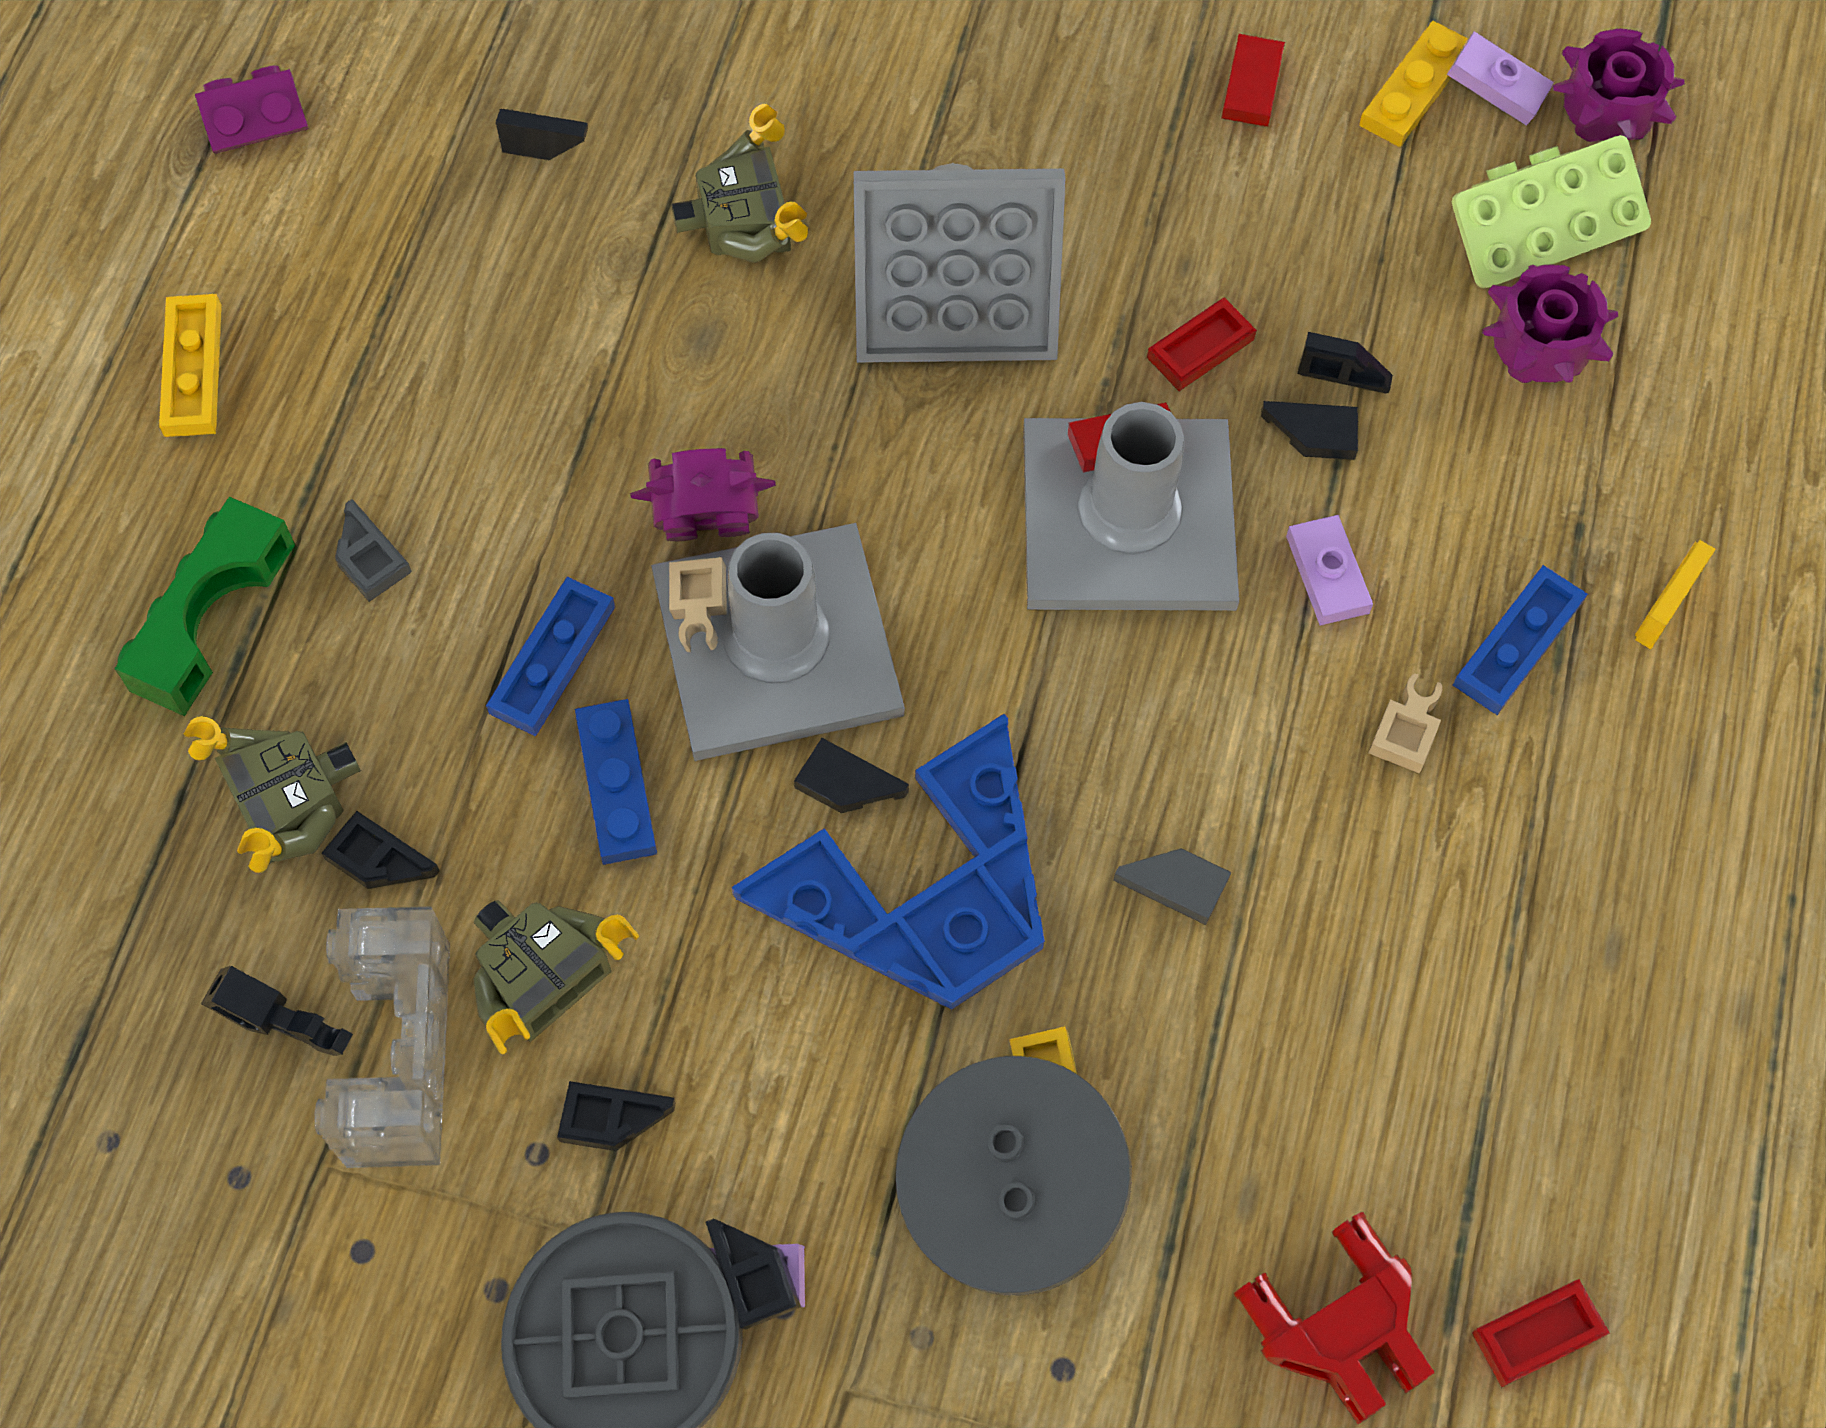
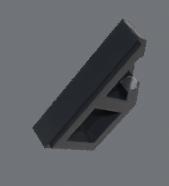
M1263 401L1261 417L1267 423L1272 421L1290 438L1289 443L1304 457L1355 460L1358 452V407Z
M358 811L352 815L322 851L326 861L367 889L434 878L440 871L436 863Z
M569 1081L557 1138L561 1143L617 1151L674 1112L675 1098Z
M713 1218L706 1221L722 1274L738 1312L741 1329L751 1328L801 1308L781 1249Z

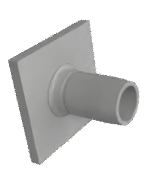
M951 163L940 165L933 170L853 171L857 363L1057 360L1065 200L1064 169L974 170L967 165Z
M1145 402L1126 404L1114 411L1105 422L1099 440L1094 471L1083 473L1068 437V423L1088 418H1024L1027 610L1237 611L1239 589L1228 419H1176L1170 411L1157 404Z
M856 523L794 536H787L781 533H761L746 539L736 548L651 565L694 761L904 716L905 707ZM722 557L726 565L727 614L711 616V623L718 636L717 646L714 650H710L706 643V632H697L690 640L691 652H686L678 634L679 627L684 619L674 620L669 611V562Z

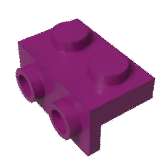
M278 65L263 67L251 72L252 79L233 84L232 78H222L204 84L205 91L194 94L214 154L309 129L290 69L280 71Z

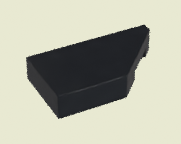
M500 109L495 122L502 153L543 160H551L584 142L588 131V123L508 109Z
M1308 332L1297 374L1385 394L1389 393L1393 374L1359 342Z
M821 738L794 780L795 789L840 813L861 809L865 804L894 798V800L902 799L909 792L908 783L824 738Z

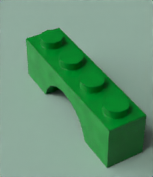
M230 496L220 511L214 512L209 517L204 527L202 538L192 553L186 554L177 566L174 580L164 595L157 597L148 610L146 622L136 637L129 640L119 653L118 664L114 669L129 692L182 716L187 714L213 673L200 649L197 647V631L200 621L207 609L216 600L231 591L244 587H269L295 547V543L283 519Z

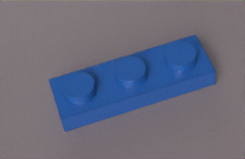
M1542 565L1457 675L1453 686L1498 715L1583 604L1588 594Z
M566 577L486 704L489 715L537 736L615 609L613 597Z
M624 699L575 709L603 865L657 855L629 700Z

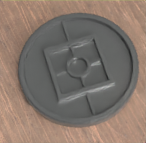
M1004 1056L976 1062L960 1069L938 1084L925 1097L911 1117L902 1137L896 1164V1188L900 1210L910 1234L922 1252L936 1266L962 1284L987 1293L1006 1296L1036 1294L1054 1289L1071 1281L1091 1267L1104 1254L1118 1233L1126 1215L1132 1185V1166L1126 1137L1115 1114L1101 1094L1086 1080L1069 1069L1047 1060L1025 1056Z
M615 1212L598 1215L573 1224L549 1240L528 1262L513 1287L505 1309L501 1336L502 1361L510 1391L524 1416L535 1428H702L721 1406L736 1376L742 1350L743 1329L740 1328L738 1312L722 1274L717 1256L703 1241L678 1224L658 1216L637 1212Z

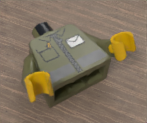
M767 104L757 106L749 118V124L753 131L746 130L728 150L707 167L701 168L695 173L698 199L671 204L677 233L705 228L711 253L715 255H728L751 263H758L772 253L791 251L790 238L796 242L807 238L808 227L801 221L806 219L807 212L796 202L784 203L770 146L764 147L763 141L765 139L769 142H777L782 139L785 133L784 125L776 119L777 111Z
M200 716L192 719L183 733L186 737L201 738L200 740H194L188 749V753L193 759L204 760L211 755L213 749H216L220 754L215 760L249 827L241 838L237 852L239 854L249 851L255 852L249 863V868L255 873H262L274 861L278 862L315 853L336 823V818L344 811L332 785L361 771L347 742L316 756L302 731L290 733L289 731L224 727L220 729L213 719Z
M499 900L489 903L478 913L474 924L489 940L475 953L481 966L473 978L478 1017L486 1026V1030L499 1053L505 1054L508 1052L504 1043L514 1035H522L525 1041H533L612 972L607 955L601 948H605L615 960H620L624 953L617 945L625 938L631 937L635 940L639 938L638 933L622 915L616 914L603 918L561 906L548 910L542 904L535 902L518 916L514 917Z

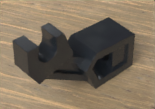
M233 966L220 969L201 1002V1005L246 1030L268 1035L271 1029L307 1043L319 1052L332 1056L342 1055L353 1036L352 1033L343 1028L336 1029L323 1023L325 1018L316 1013L300 1010L295 1012L284 1007L287 999L281 992Z

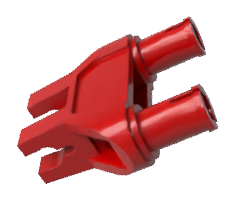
M1364 1212L1354 1215L1350 1222L1346 1220L1331 1232L1334 1238L1338 1239L1363 1276L1359 1280L1360 1285L1304 1321L1300 1317L1293 1318L1271 1285L1266 1273L1254 1278L1255 1282L1251 1284L1249 1281L1234 1293L1264 1337V1340L1261 1342L1263 1346L1261 1352L1266 1360L1286 1370L1330 1383L1357 1424L1362 1423L1387 1405L1360 1364L1364 1359L1377 1352L1405 1393L1411 1391L1435 1373L1407 1330L1412 1284L1411 1266L1405 1258L1400 1259L1398 1255L1393 1257L1390 1255L1367 1221Z

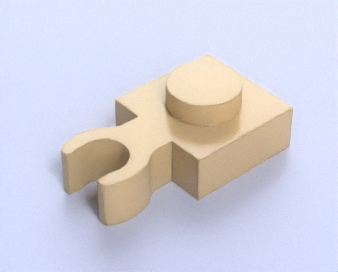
M722 557L669 562V611L674 620L684 619L679 627L678 634L686 652H691L690 640L697 632H706V643L710 650H714L717 646L718 636L711 623V616L727 614L726 565Z
M1415 673L1411 675L1402 695L1404 705L1393 700L1389 701L1368 753L1420 773L1441 722V719L1426 713L1433 710L1442 693V684L1437 682L1431 696H1420L1414 689L1418 674Z

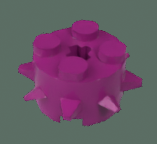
M1620 28L1599 32L1594 36L1593 41L1584 48L1567 46L1563 50L1562 55L1572 69V73L1568 80L1554 84L1553 90L1564 93V108L1570 121L1575 124L1576 134L1588 142L1604 141L1620 135L1625 136L1628 141L1643 139L1650 132L1654 122L1672 124L1676 119V115L1668 104L1666 97L1669 90L1685 85V80L1674 77V63L1667 49L1662 46L1660 51H1658V44L1640 40L1643 33L1637 30Z
M1532 264L1528 266V270L1521 274L1519 281L1512 287L1491 286L1488 294L1501 312L1497 322L1483 328L1482 332L1485 336L1494 337V347L1502 362L1508 366V372L1511 377L1522 383L1531 381L1559 382L1562 380L1570 383L1573 381L1574 376L1580 375L1589 360L1609 362L1613 357L1614 353L1601 337V333L1607 322L1618 317V312L1608 310L1607 299L1593 280L1590 285L1587 284V275L1583 273L1576 276L1568 274L1570 267L1565 265H1541L1537 267Z
M725 448L696 449L672 453L673 464L665 466L661 465V460L654 458L648 463L649 482H646V488L632 492L630 495L632 499L650 501L652 505L653 526L666 533L667 541L679 542L697 539V531L718 529L720 537H737L749 534V523L756 521L759 517L758 492L776 486L775 480L756 477L753 455L749 451L740 452V460L727 459Z

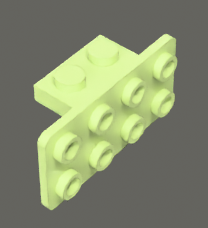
M1622 135L1564 154H1560L1558 146L1529 155L1531 165L1517 169L1515 161L1486 171L1489 180L1471 186L1472 188L1459 192L1452 198L1453 210L1475 283L1480 288H1489L1492 285H1498L1517 278L1528 270V266L1532 264L1537 267L1552 265L1645 231L1651 225L1650 213L1628 139Z

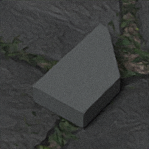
M351 499L345 504V521L341 539L338 540L335 559L339 568L370 602L412 571L404 557L355 501Z
M1180 848L1119 866L1113 881L1206 925L1230 878L1231 872Z

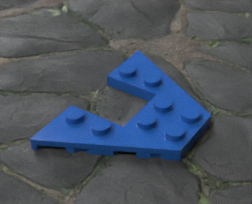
M1005 714L915 770L916 781L972 853L973 859L887 914L824 828L732 886L734 898L951 1010L1044 948L1045 940L1041 917L1038 912L1037 892L1034 874H1032L1027 846L1028 838L1008 731V718Z

